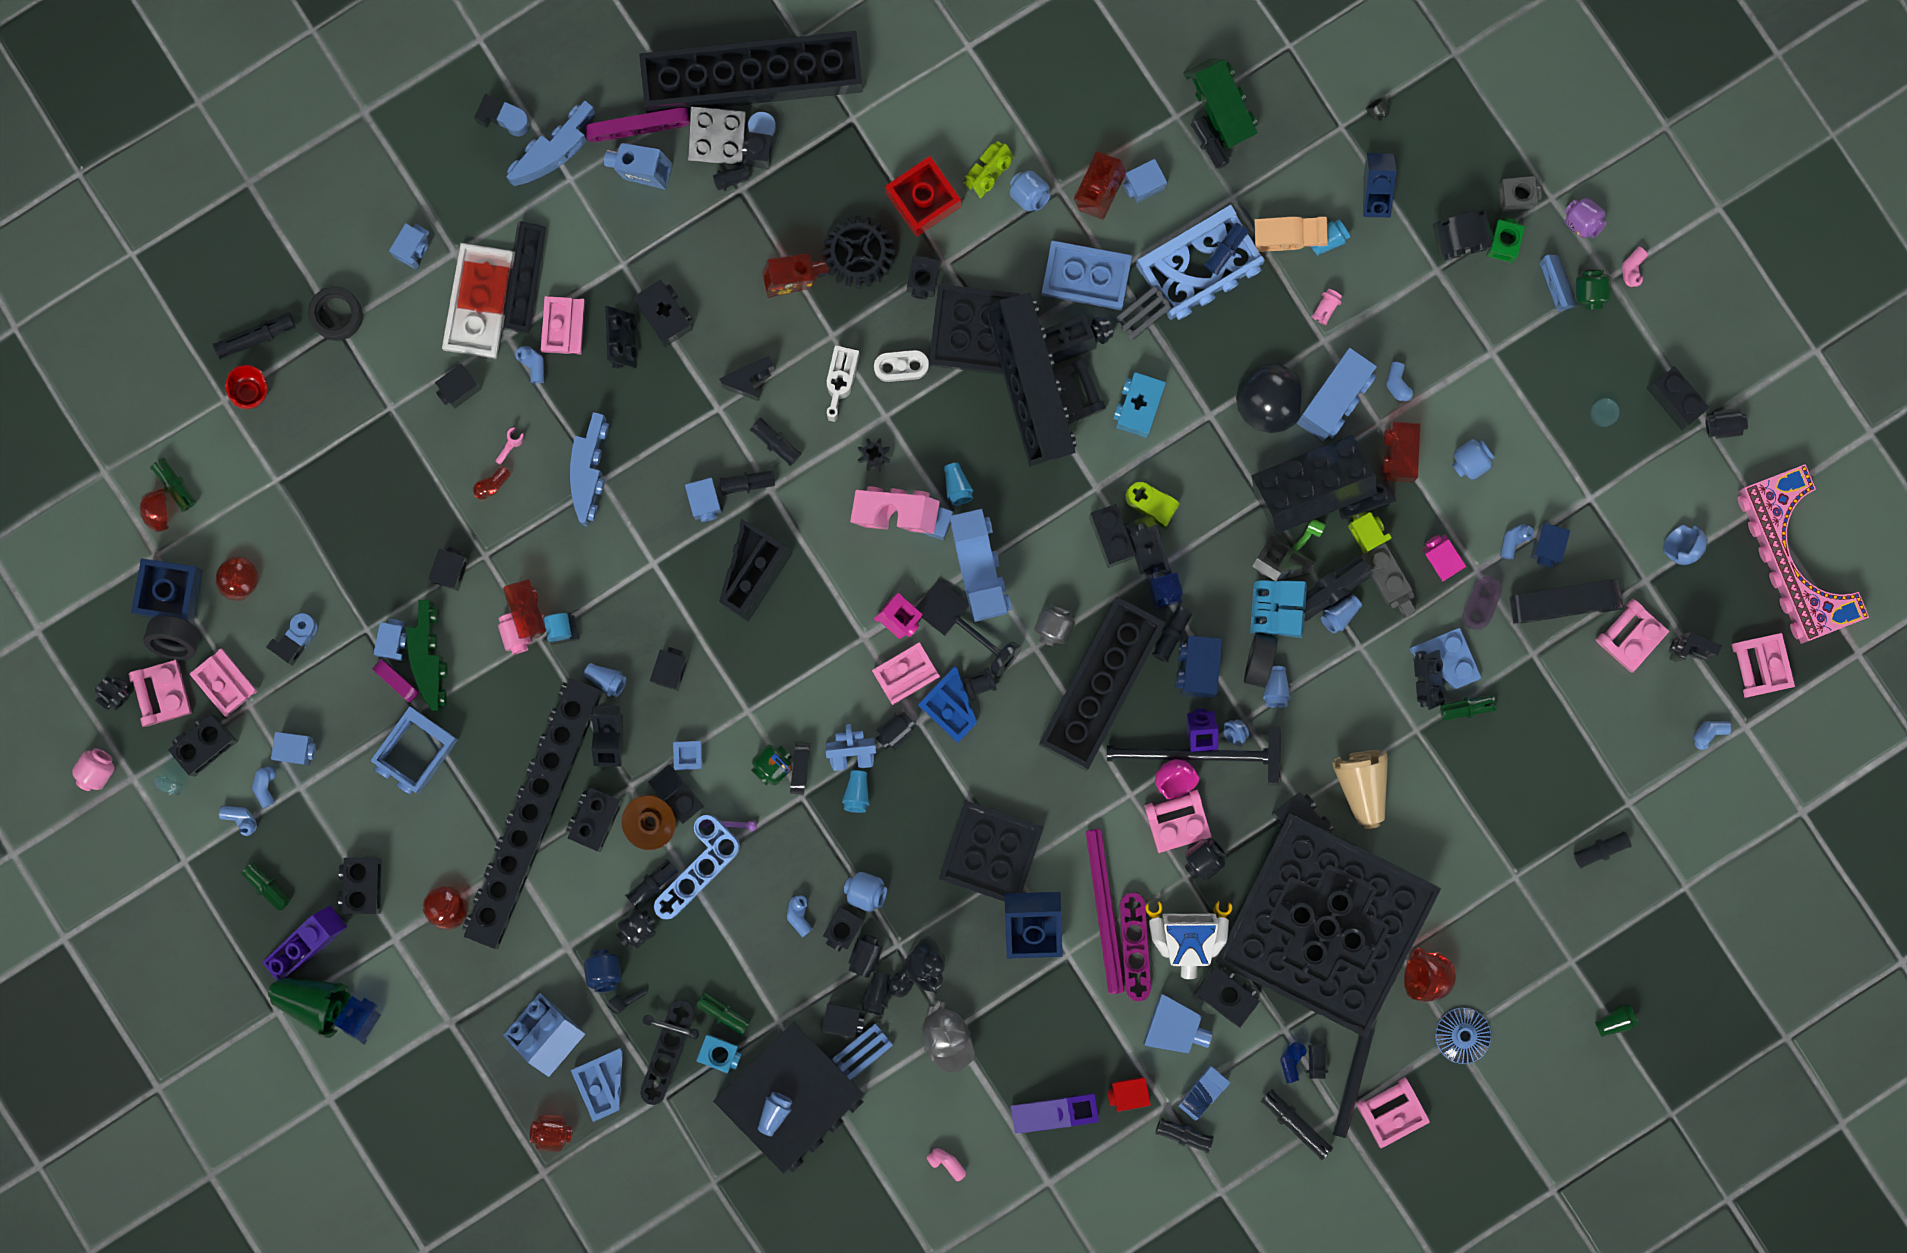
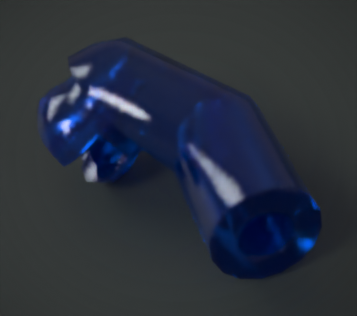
M1293 1042L1288 1045L1280 1058L1287 1084L1300 1080L1296 1065L1307 1052L1305 1045L1302 1043Z

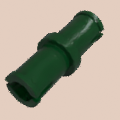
M165 458L158 460L161 468L156 462L152 464L150 469L153 470L163 484L164 492L171 495L182 512L189 510L187 508L188 505L192 508L197 503L183 485L184 480L182 477H177Z

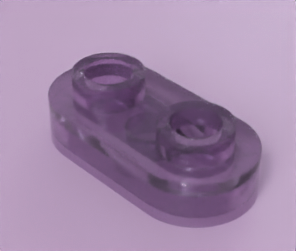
M1483 577L1474 584L1462 614L1463 622L1469 629L1481 630L1490 623L1502 593L1498 580L1493 577ZM1483 587H1488L1491 590L1490 596L1482 594ZM1473 612L1480 614V621L1476 622L1472 619L1471 615Z

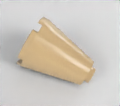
M1379 750L1362 751L1349 754V760L1342 761L1341 757L1332 761L1334 771L1357 824L1363 825L1364 829L1379 827L1380 822L1385 820L1387 751H1384L1381 755Z

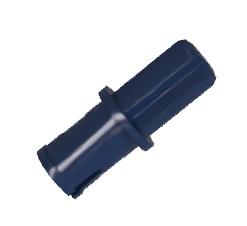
M1236 223L1223 241L1217 243V249L1209 260L1205 262L1204 266L1212 273L1218 275L1230 257L1236 255L1235 250L1247 236L1248 230L1243 225Z

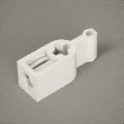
M835 345L827 377V388L829 394L833 397L831 406L827 409L828 421L835 422L838 419L837 409L839 400L846 398L851 393L860 357L858 350ZM845 357H846L844 370L842 371L843 365H844V360H845ZM839 379H842L846 387L842 386L840 390H836L833 383H838Z

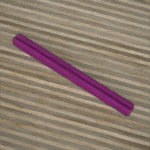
M1092 829L1086 831V840L1107 988L1109 994H1119L1124 992V983L1103 835L1101 829Z

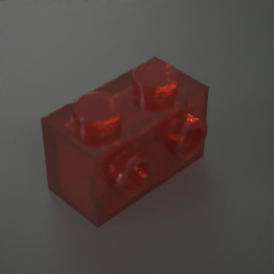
M1392 422L1388 429H1385L1384 446L1388 447L1387 456L1383 458V473H1386L1387 481L1413 483L1418 479L1420 423Z

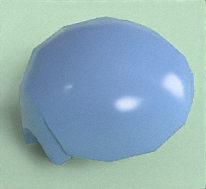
M1680 525L1666 538L1663 551L1673 562L1680 565H1688L1696 562L1705 553L1708 539L1704 532L1696 525L1693 528Z

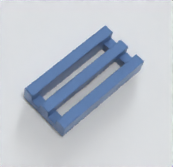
M874 1024L832 1058V1060L851 1080L892 1047L893 1044L877 1024ZM873 1032H876L878 1036L843 1064L840 1060ZM881 1040L884 1042L885 1045L852 1072L847 1069Z

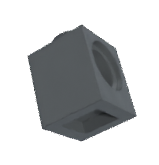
M1535 176L1502 179L1498 185L1501 212L1534 209L1538 204V200H1541V186L1536 184ZM1515 189H1523L1527 194V199H1519L1515 195Z

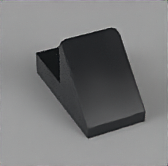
M767 356L719 378L724 389L759 401L751 381H764L772 376L770 372L775 371L770 357Z
M670 764L648 781L663 802L666 801L671 806L675 816L682 824L686 823L704 808V805Z

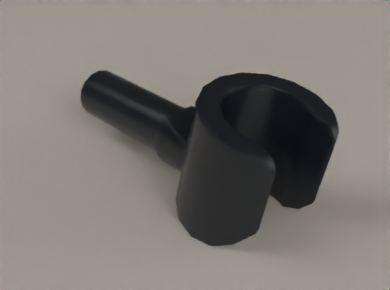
M643 988L627 997L624 1001L616 995L608 1002L607 1007L613 1013L620 1014L628 1005L647 993Z

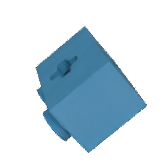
M1134 372L1132 379L1127 378L1122 394L1127 395L1124 405L1118 403L1113 418L1118 420L1116 428L1147 438L1166 382ZM1137 398L1142 399L1143 406L1139 410L1134 409L1135 404L1132 403L1136 402Z

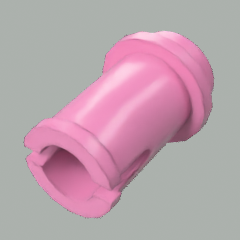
M1332 289L1322 293L1323 299L1311 316L1314 320L1318 319V322L1323 325H1327L1337 305L1342 303L1340 301L1342 295Z

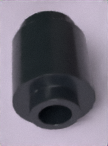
M1740 409L1712 412V415L1705 417L1708 437H1715V439L1743 436L1744 430L1748 429L1746 413L1741 414Z
M901 710L898 714L894 713L876 730L879 734L876 739L886 750L891 747L895 751L914 733L912 730L917 725Z
M867 934L863 938H857L848 962L850 964L849 971L863 977H870L871 972H874L883 950V946L879 945L880 939Z

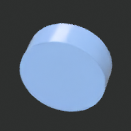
M766 112L755 113L748 122L749 132L772 136L775 133L776 125L774 118Z

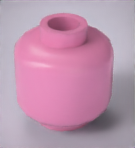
M100 749L84 751L72 769L73 776L77 780L76 785L85 791L102 789L115 770L112 757Z

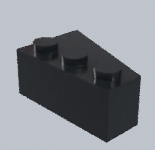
M741 518L737 542L734 544L733 557L730 568L727 570L719 603L749 622L793 553L787 546Z

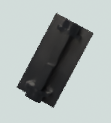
M1387 479L1376 482L1377 494L1340 508L1339 514L1341 519L1349 521L1352 516L1384 506L1389 507L1390 503L1397 501Z
M1438 649L1428 654L1426 651L1415 652L1416 657L1413 658L1415 677H1424V681L1416 682L1417 702H1420V707H1428V710L1445 703L1446 691L1442 678L1443 662L1440 650Z

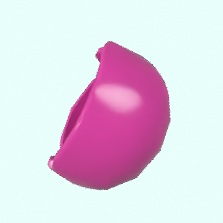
M1179 759L1163 764L1155 776L1156 787L1166 799H1175L1188 794L1199 782V776L1189 762Z

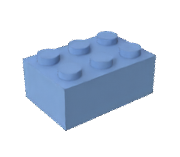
M1349 348L1296 424L1322 442L1328 436L1333 439L1345 422L1341 418L1343 414L1349 416L1361 398L1357 394L1360 392L1364 395L1377 377L1372 374L1377 366Z

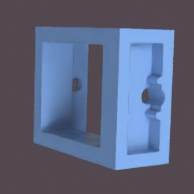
M409 706L373 756L371 762L377 765L374 768L376 772L387 779L390 775L399 781L397 786L409 795L412 791L420 794L458 742V739ZM412 722L444 744L417 782H414L385 761Z

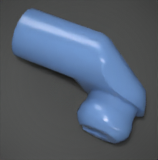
M1392 362L1386 383L1387 388L1395 399L1405 402L1409 401L1413 396V390L1402 380L1405 365L1399 362Z
M1521 524L1508 530L1504 535L1500 557L1514 559L1516 546L1533 538V528Z
M1707 721L1702 723L1694 733L1695 747L1705 750L1709 747V742L1715 735H1730V721Z
M220 807L219 818L222 820H234L240 828L239 832L242 835L249 836L256 830V820L247 808Z
M797 895L789 901L787 920L803 938L813 928L804 919L808 904L807 899L802 895Z

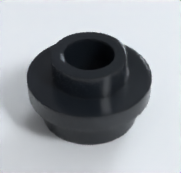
M1097 317L1092 320L1090 327L1095 336V341L1101 344L1108 343L1109 339L1113 338V328L1109 320L1105 317L1102 319Z

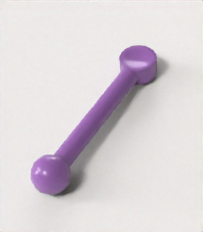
M705 819L700 826L708 828L709 826H714V823L711 820ZM753 820L747 823L721 821L726 827L747 828L749 831H754L757 828V823Z

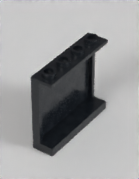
M794 1021L713 1102L784 1174L788 1169L793 1173L804 1162L801 1156L808 1149L813 1153L824 1142L821 1136L827 1130L833 1133L844 1122L841 1117L848 1110L853 1113L864 1102L861 1099L864 1092L842 1072ZM772 1092H777L792 1100L790 1106L792 1110L774 1132L773 1136H768L757 1128L766 1097H770Z

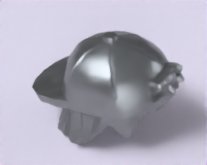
M937 1001L934 1006L930 1005L927 1009V1017L922 1026V1036L925 1043L924 1051H928L929 1060L935 1061L939 1069L946 1073L956 1072L964 1069L973 1061L975 1054L972 1045L973 1040L970 1037L969 1026L965 1024L961 1016L952 1010L946 1009V1003Z

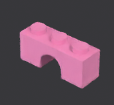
M868 486L867 491H855L850 522L865 528L888 530L891 515L898 511L897 527L910 532L934 534L940 501L930 498V493L914 490L913 495L906 494L907 491L891 488L890 493L883 492L881 488Z

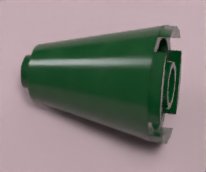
M280 978L271 984L268 991V997L272 1005L325 1038H331L337 1033L338 1030L334 1029L337 1022L343 1023L350 1003V993L345 992V989L349 987L342 983Z

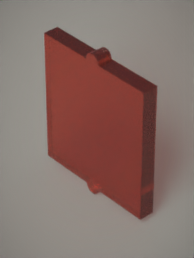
M464 261L457 308L477 311L478 314L485 312L502 315L510 268L490 265L488 261L484 262V264Z

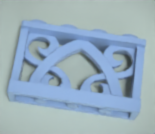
M1231 205L1137 260L1136 267L1141 275L1144 276L1151 289L1158 285L1169 299L1168 289L1175 281L1179 283L1175 290L1176 296L1179 291L1186 292V299L1180 303L1169 299L1174 306L1166 313L1170 320L1175 317L1178 320L1183 319L1192 313L1191 308L1200 303L1201 306L1210 303L1216 298L1214 294L1222 289L1224 292H1228L1239 284L1237 280L1244 276H1247L1249 279L1262 271L1261 266L1265 260L1247 234L1238 246V248L1244 249L1248 254V261L1245 265H1234L1233 260L1237 257L1241 258L1239 254L1235 253L1236 255L1230 257L1219 274L1213 273L1211 278H1196L1183 274L1189 264V246L1193 245L1200 252L1213 254L1217 247H1206L1203 240L1206 237H1211L1213 239L1211 245L1222 242L1227 235L1226 224L1230 223L1232 227L1236 223L1241 224ZM1174 256H1181L1183 258V264L1178 270L1174 269L1178 266V264L1172 261ZM1155 267L1169 278L1163 288H1161L1150 269ZM1225 268L1232 273L1227 277L1221 279L1225 271ZM1194 288L1205 289L1194 296Z

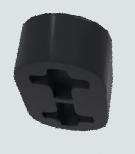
M796 742L790 794L804 795L811 743Z

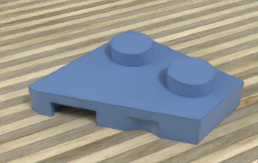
M1460 628L1410 648L1413 655L1418 651H1426L1428 654L1437 649L1440 650L1443 662L1442 678L1454 690L1481 679Z
M622 1048L571 1070L593 1122L620 1110Z

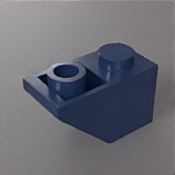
M1366 153L1363 184V217H1391L1396 179L1394 154Z

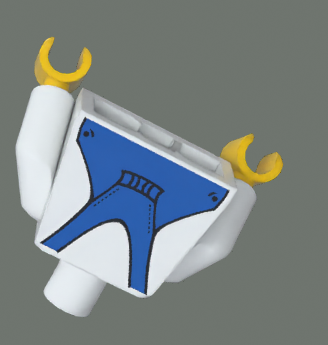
M1159 901V910L1156 913L1150 912L1148 903L1146 904V913L1151 917L1149 924L1152 941L1162 956L1170 958L1171 965L1181 966L1182 978H1197L1198 966L1210 965L1211 958L1217 956L1226 944L1229 920L1226 919V916L1232 911L1230 903H1227L1226 913L1219 910L1220 902L1218 901L1213 908L1215 914H1163V919L1160 918L1162 905Z

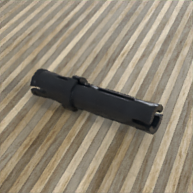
M288 312L270 321L263 320L260 322V325L213 343L216 355L221 360L266 340L268 342L273 341L274 337L296 329V325L292 315Z
M1273 1089L1266 1093V1097L1261 1099L1260 1102L1278 1118L1277 1121L1281 1125L1285 1124L1320 1160L1328 1156L1327 1152L1330 1153L1333 1147L1295 1112L1296 1108L1293 1105L1289 1106Z

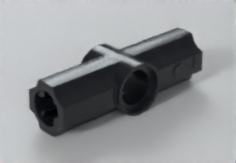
M1358 555L1339 570H1334L1315 583V587L1306 592L1305 610H1302L1305 613V622L1329 605L1333 606L1351 593L1352 589L1374 574L1361 555Z

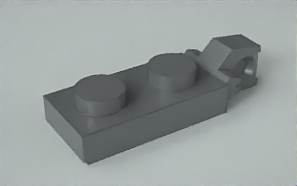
M1386 543L1362 555L1361 557L1374 573L1371 578L1386 604H1389L1392 609L1398 606L1404 619L1413 615L1416 610L1410 599L1414 598L1412 589Z

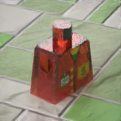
M809 254L768 259L762 270L767 298L810 289L815 278L828 276L826 262L824 260L811 262Z

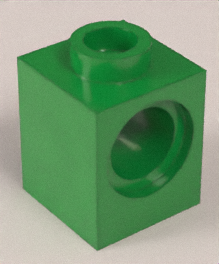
M1510 218L1498 220L1492 232L1494 242H1492V247L1488 248L1486 257L1513 263L1518 257L1525 226L1518 225L1519 222ZM1500 234H1509L1512 237V244H1504L1500 239Z

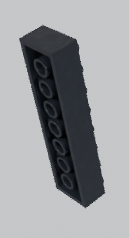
M856 31L639 53L644 107L647 113L675 108H688L690 111L691 106L718 108L863 92Z

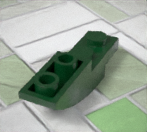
M418 600V627H407L409 660L414 678L423 698L432 711L442 712V706H446L447 702L446 689H442L443 678H447V662H443V657L440 655H432V651L437 650V635L433 634V623L438 622V608L434 607V603L430 600Z

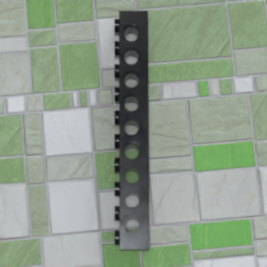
M569 678L568 683L563 682L558 693V698H561L558 708L551 710L547 723L551 724L547 734L543 733L538 741L537 749L540 751L537 759H532L527 768L526 775H529L526 786L521 785L517 792L515 800L519 801L515 812L511 810L506 819L505 826L508 829L505 837L500 836L495 846L494 852L498 853L494 863L490 862L485 870L484 878L487 881L484 888H479L474 897L473 904H476L473 915L468 914L463 924L462 930L466 931L464 934L465 938L493 949H499L591 724L592 706H598L603 692L572 678ZM573 702L579 703L581 707L580 713L575 717H569L567 714L568 705ZM561 728H568L570 738L564 743H559L556 739L557 731ZM556 753L560 759L557 767L550 769L546 765V758L548 755ZM540 779H546L549 783V789L544 794H538L535 790V785ZM529 805H535L538 808V816L534 820H528L525 817V809ZM523 830L527 833L528 840L523 846H518L514 842V836L518 831ZM509 856H513L517 861V867L512 872H507L503 866L504 860ZM498 882H502L506 886V894L501 898H497L493 894V887ZM487 908H492L496 913V918L491 924L485 923L482 918V914Z

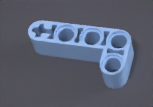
M704 815L695 821L694 832L708 848L657 898L654 910L660 918L671 919L678 915L740 852L739 840L715 816ZM705 819L711 820L714 823L715 829L711 835H705L700 830V825ZM724 839H729L734 844V851L730 855H725L720 851V843ZM704 859H710L715 866L713 873L709 875L704 874L700 870V863ZM686 878L692 880L695 885V889L691 894L683 893L680 887L682 880ZM674 889L677 896L685 901L681 903L680 899L672 905L673 913L671 911L663 912L664 904L662 901H670L675 896V894L671 893Z

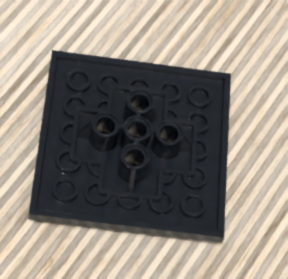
M1290 812L1228 935L1227 942L1221 949L1215 962L1367 1038L1441 891V887ZM1336 895H1344L1348 900V905L1342 909L1336 908L1332 903V899ZM1299 907H1305L1309 910L1310 917L1305 921H1300L1295 917L1294 911ZM1324 920H1331L1334 922L1336 929L1332 933H1324L1320 929V923ZM1357 933L1361 938V942L1357 946L1348 945L1345 941L1347 934ZM1311 945H1319L1323 950V955L1319 958H1312L1307 953V949Z

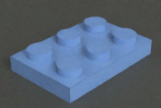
M1051 241L1041 296L1122 310L1132 255Z

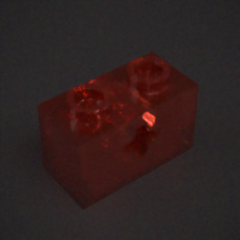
M1096 151L1074 196V201L1080 212L1102 220L1105 219L1126 174L1120 159Z

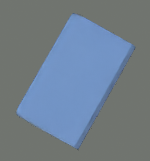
M1546 255L1540 261V266L1557 311L1561 312L1575 307L1577 303L1560 257L1558 255Z

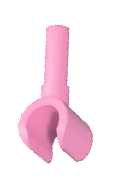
M515 427L508 430V442L495 460L500 465L513 447L520 446L524 441L523 433L517 440L510 438L515 432Z

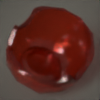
M165 488L146 493L142 496L139 505L142 521L154 532H162L169 528L167 526L168 515L165 504Z
M232 557L223 562L218 568L216 586L219 593L228 600L242 601L255 591L259 574L255 565L246 558Z
M439 886L432 889L424 898L422 905L423 913L427 920L436 928L452 930L460 926L467 917V901L453 887Z

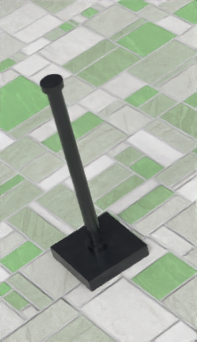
M1269 727L1268 748H1263V751L1205 750L1191 752L1190 749L1113 748V745H1107V762H1113V759L1263 762V765H1268L1269 786H1280L1281 729L1280 727Z

